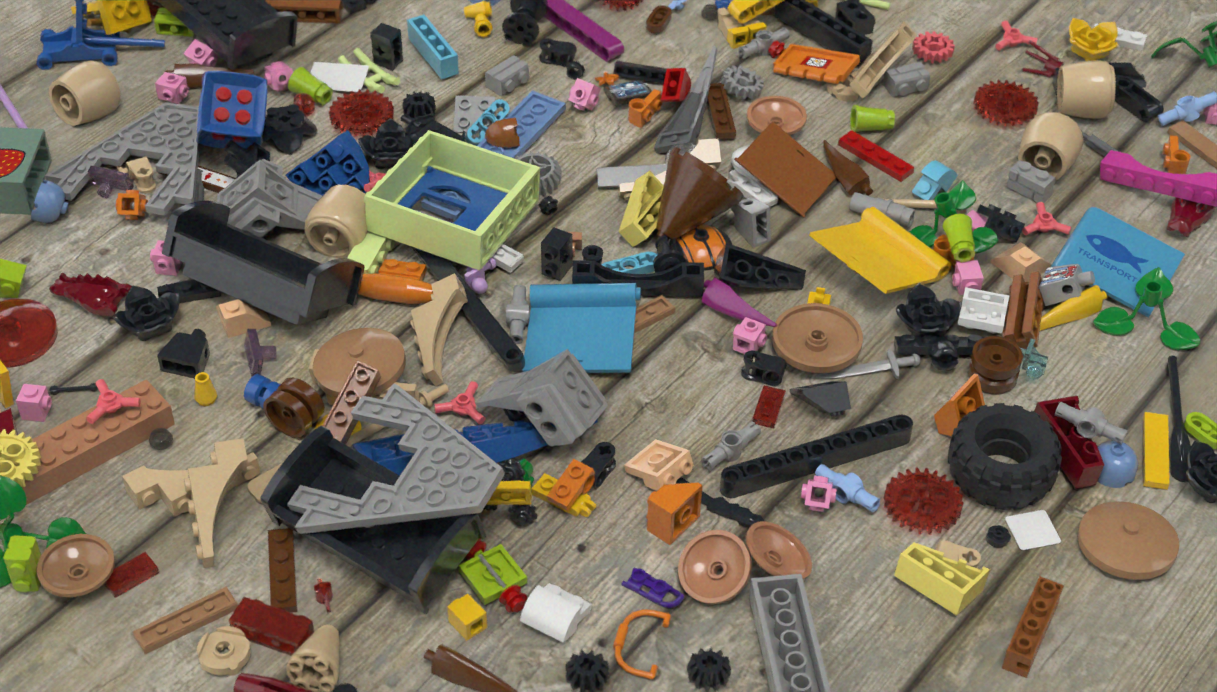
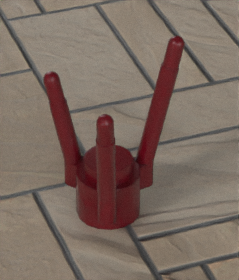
M1031 40L1029 41L1030 45L1046 55L1048 59L1028 50L1025 53L1045 63L1044 69L1046 71L1023 68L1022 71L1045 75L1051 78L1055 73V69L1064 65V62L1059 61L1058 57L1053 56Z

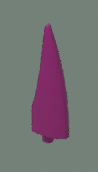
M715 277L712 281L706 280L704 282L706 290L702 296L701 302L740 320H744L747 317L766 324V326L777 327L775 322L752 308L730 286Z

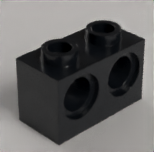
M845 0L838 2L836 5V19L863 35L873 33L876 22L875 17L859 0Z

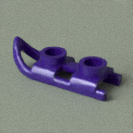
M635 567L628 581L623 580L622 586L665 608L678 606L685 597L683 593L674 589L673 586L667 584L664 580H658L643 569ZM643 585L650 588L648 593L641 590ZM668 592L678 597L672 602L662 601Z

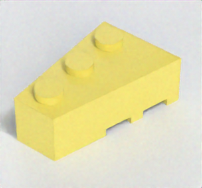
M651 171L635 180L619 229V233L632 247L647 239L657 225L664 185Z
M913 542L900 554L894 576L957 616L984 590L990 569L982 567V570L968 566L966 565L967 561L959 559L958 562L943 557V552Z

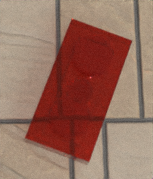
M143 552L113 569L111 576L104 585L116 598L159 574V569L149 555Z

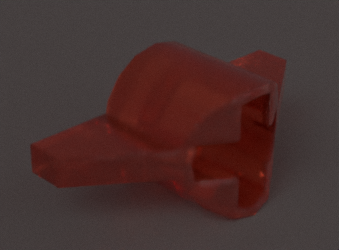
M320 578L317 579L318 583L314 585L315 599L318 603L325 604L326 611L329 613L331 612L329 602L333 599L332 586L330 582H322Z

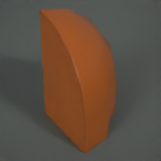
M516 117L498 120L491 124L485 132L486 141L496 147L520 146Z

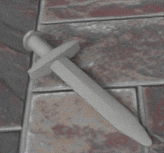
M888 349V360L848 366L836 372L817 374L816 378L836 379L891 369L894 377L899 379L898 367L910 365L916 367L920 364V357L917 354H912L909 357L896 359L892 350Z

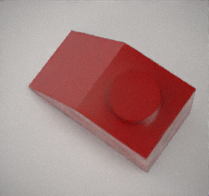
M669 68L666 70L661 102L685 100L690 92L692 83L686 68Z

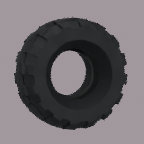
M994 403L993 406L983 405L976 408L975 411L969 412L959 421L957 428H954L948 450L949 471L955 484L959 485L961 491L967 497L975 498L977 503L986 506V504L994 506L995 509L1005 510V508H1013V510L1023 509L1028 504L1033 505L1045 497L1047 491H1051L1061 465L1062 448L1057 435L1053 431V427L1048 421H1043L1041 415L1036 412L1027 411L1022 406L1015 404L1013 406L1005 405V403ZM989 456H1006L1015 460L1018 464L1003 463Z

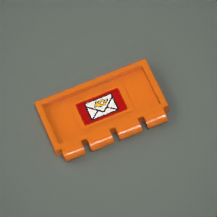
M790 44L773 63V72L788 75L789 73V76L806 77L807 79L817 81L824 79V82L838 84L839 82H844L859 64L860 56Z

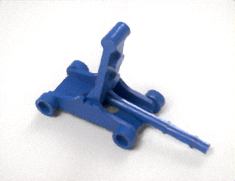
M74 0L76 1V27L69 26L67 30L58 33L51 29H44L40 35L43 50L37 57V66L42 70H49L53 62L102 59L103 64L114 66L118 58V54L115 52L116 45L165 47V40L155 38L137 39L133 37L120 38V32L106 35L105 30L90 29L87 27V19H84V14L87 15V3H84V0Z

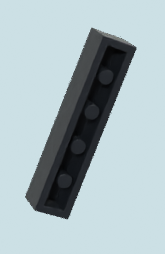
M616 61L614 64V74L618 76L664 83L666 70L668 69L623 61Z

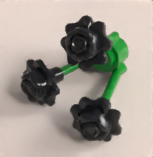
M523 458L514 463L512 459H507L505 463L499 464L505 473L501 481H530V485H532L534 478L531 475L534 468L526 459ZM485 505L483 510L489 511L492 509L495 511L497 505ZM513 505L508 509L511 514L510 519L520 525L532 524L533 520L538 517L535 512L536 507L533 505Z

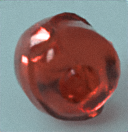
M299 93L294 97L293 104L298 105L299 110L305 116L311 115L314 112L315 101L312 96L306 93Z

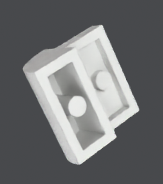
M965 287L958 325L969 329L986 330L990 333H1002L1009 295Z
M549 583L543 588L538 585L527 599L520 621L564 643L576 632L578 623L590 613L592 604L579 596H574L562 590L559 586Z

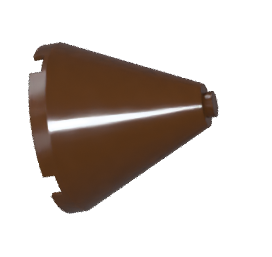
M674 147L669 154L656 229L659 231L657 235L659 237L667 235V240H676L738 205L744 197L736 186L731 191L732 187L727 183L728 179L687 151L683 156L680 155L679 151L681 149L678 147Z

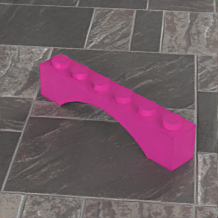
M1110 150L1100 162V180L1217 207V174L1215 173L1173 174L1161 172L1142 165L1130 154Z

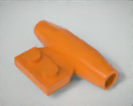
M385 259L379 269V273L363 274L358 294L376 300L422 304L432 301L431 294H433L430 283L422 281L427 272V265L417 262Z

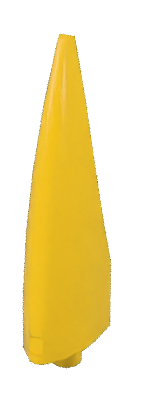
M1093 285L1083 290L1081 296L1062 302L1041 317L1040 331L1084 319L1101 311L1102 301L1107 299L1106 292L1100 291L1098 285Z

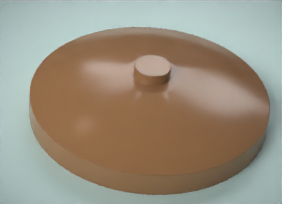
M808 303L794 306L782 313L775 322L777 327H773L772 342L777 354L789 365L806 372L831 373L842 370L858 358L862 349L863 333L858 322L844 310L827 304Z
M357 328L340 333L327 341L314 358L313 372L319 387L327 394L338 397L356 361L359 360L378 369L381 379L372 394L374 396L391 387L400 378L405 369L406 355L401 341L392 333L378 328Z
M1116 501L1097 505L1086 512L1081 519L1078 529V543L1087 559L1101 570L1121 578L1142 580L1160 576L1173 566L1179 551V538L1173 526L1159 513L1135 503Z

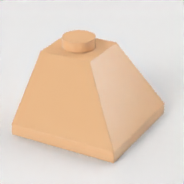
M1022 242L991 259V263L1013 279V276L1022 274L1025 282H1029L1030 273L1039 271L1041 275L1051 266L1049 262Z
M237 299L216 306L217 313L228 338L271 326L266 311Z

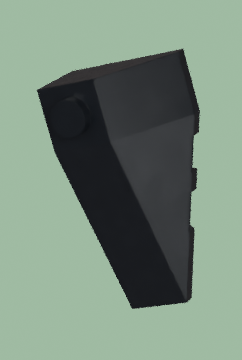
M726 243L717 255L714 274L718 280L738 287L802 290L806 270Z

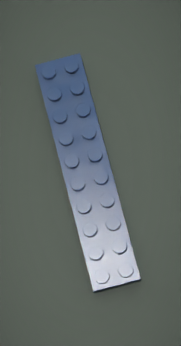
M531 91L504 118L516 117L520 146L496 147L488 143L485 138L477 146L515 159V156H521L566 110V103ZM451 189L432 190L470 203L469 199L458 191ZM425 197L421 201L422 208L453 221H456L465 211L464 209L429 197Z

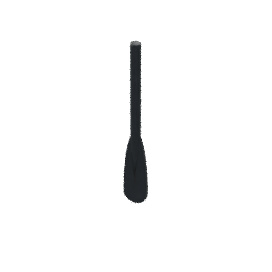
M1172 355L1168 357L1174 423L1170 441V472L1177 481L1187 482V455L1191 445L1183 426L1177 357Z

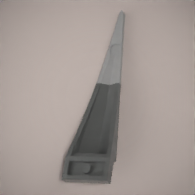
M716 46L712 48L689 94L674 116L658 134L654 146L657 154L671 152L674 147H678L681 150L693 148L695 139L700 134L718 51Z

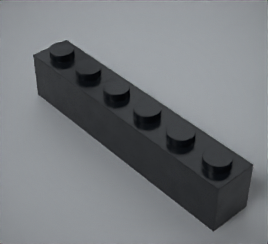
M784 0L775 5L774 16L829 50L859 55L860 62L857 67L863 64L871 54L872 39L806 0Z

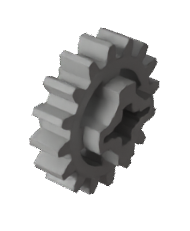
M734 65L732 68L727 67L721 78V84H724V89H729L730 94L735 93L736 97L740 95L743 99H746L747 96L750 99H753L754 96L758 97L762 92L764 81L760 80L761 76L756 75V71H749L748 67L744 69L742 66L737 68Z

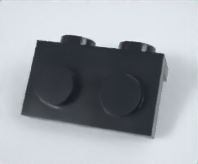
M980 204L977 212L988 217L984 227L993 230L996 235L1016 243L1025 223L1016 220L1017 215L1005 211L1004 214L1000 213L1001 208L989 204L988 207Z

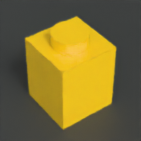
M468 593L461 598L455 599L447 606L448 622L466 641L487 628L486 611Z

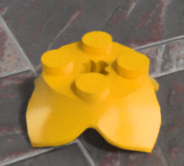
M1073 18L1069 26V41L1072 44L1071 51L1085 58L1086 61H1096V59L1105 58L1109 55L1110 51L1116 49L1119 45L1115 42L1118 34L1116 23L1102 22L1094 28H1090L1086 21Z

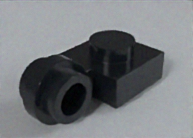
M342 0L343 8L351 15L367 9V3L374 4L377 0Z

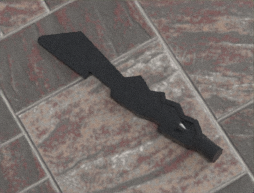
M683 478L677 479L676 484L689 482ZM702 491L701 503L707 506L708 511L736 520L738 524L750 528L757 522H766L761 515L752 513L748 508L740 507L738 503H729L724 497L712 498Z

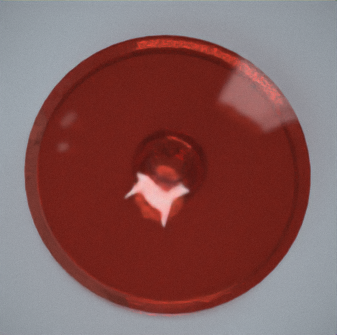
M30 299L0 301V361L6 368H13L28 364L43 356L53 346L58 335V326L53 312L46 305Z

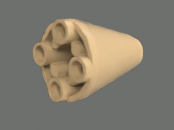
M322 625L291 656L287 664V675L293 685L313 692L333 691L339 678V632L334 626Z

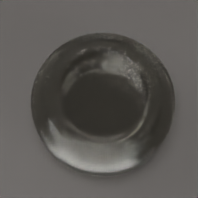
M707 4L702 9L701 15L704 19L713 21L718 18V8L714 4Z
M165 428L153 430L149 437L150 446L156 450L166 449L173 443L172 434Z

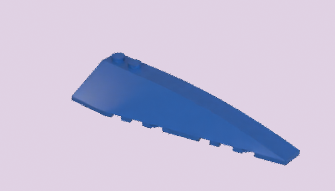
M524 420L514 421V426L503 427V422L463 427V432L454 429L496 463L548 445L535 426L530 422H524ZM404 434L352 444L354 450L398 475L402 474L414 456V453L401 451L398 445Z

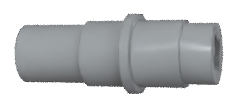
M855 192L850 202V210L863 213L866 208L876 207L900 226L911 227L915 218V209L895 203L892 199L884 200Z

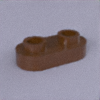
M663 5L655 7L646 19V29L653 34L662 32L671 20V8Z

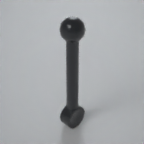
M96 383L86 386L62 388L54 385L49 389L51 395H57L59 392L81 390L95 392L98 390Z

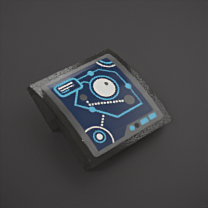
M643 80L603 87L608 100L613 101L615 107L627 105L632 99L636 98L644 100L652 92Z

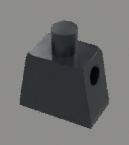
M194 329L192 334L176 333L157 355L160 370L194 379L198 373L204 372L210 356L205 332L201 329Z

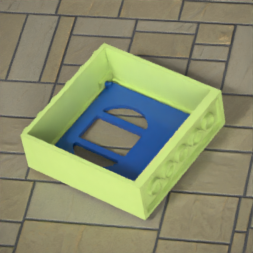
M428 130L398 160L397 164L388 170L387 174L376 183L370 192L366 193L364 204L367 230L412 246L418 250H423L481 270L539 201L540 167ZM431 190H455L464 194L470 203ZM422 196H426L464 209L465 211L454 223L411 208Z

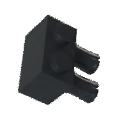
M230 140L225 146V151L229 154L224 158L223 164L237 173V178L259 160L265 159L270 161V152L256 142L246 149L233 140Z

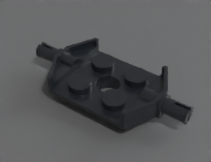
M434 113L416 118L404 114L400 118L402 122L408 124L405 131L406 136L416 134L423 137L430 130L465 142V131H462V135L435 121Z

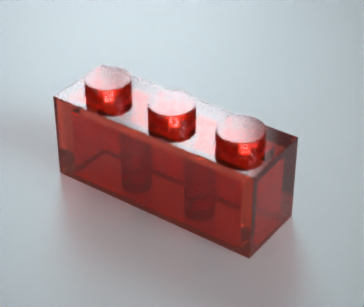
M243 597L229 618L230 627L240 629L248 641L290 656L314 633L313 621L308 617L287 612L281 607H273L264 604L258 599L253 600L247 597Z

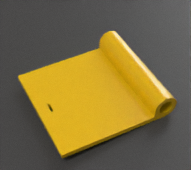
M876 207L866 208L861 215L862 219L860 222L813 231L809 234L811 238L842 260L850 269L859 273L885 294L915 287L918 283L927 284L939 281L951 269V262Z

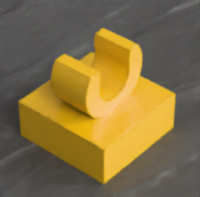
M817 287L816 292H809L807 304L820 303L830 305L831 294H825V288Z

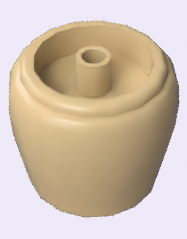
M91 60L71 67L54 80L49 87L50 102L60 119L72 126L101 119L115 111L120 102V88L113 73L105 65Z
M1099 60L1060 66L1057 81L1058 112L1086 119H1100L1112 113L1116 87L1113 66L1109 65L1106 61Z
M1046 112L1037 115L1025 128L1020 143L1018 160L1029 162L1031 166L1047 171L1049 175L1058 180L1076 162L1084 143L1082 131L1074 120L1064 114Z
M349 185L331 187L317 201L305 219V234L309 243L323 255L334 258L348 257L353 247L359 245L368 233L364 204L366 194Z

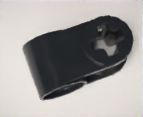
M543 39L540 41L541 54L539 55V60L543 64L567 67L569 63L574 61L577 47L571 42Z
M754 350L747 351L744 354L743 361L745 365L741 369L743 378L770 386L781 384L787 367V363L783 358Z
M609 442L598 443L589 455L581 461V463L594 469L595 479L593 486L596 488L602 485L606 477L616 467V460L614 458L615 447Z

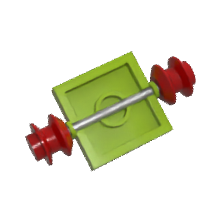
M479 538L465 556L468 561L458 565L459 573L484 605L499 598V602L502 605H506L505 609L507 612L521 611L527 601V595L521 593V586L528 583L526 574L502 544L485 552L487 545Z

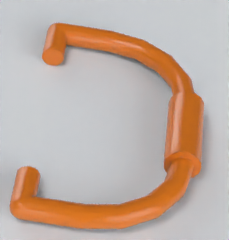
M642 609L632 612L625 617L622 624H619L613 644L615 649L614 656L618 665L626 672L635 676L654 679L658 668L657 665L653 664L650 672L630 667L621 656V650L624 647L629 629L628 625L636 617L654 616L664 619L662 626L665 628L669 626L671 619L669 613Z

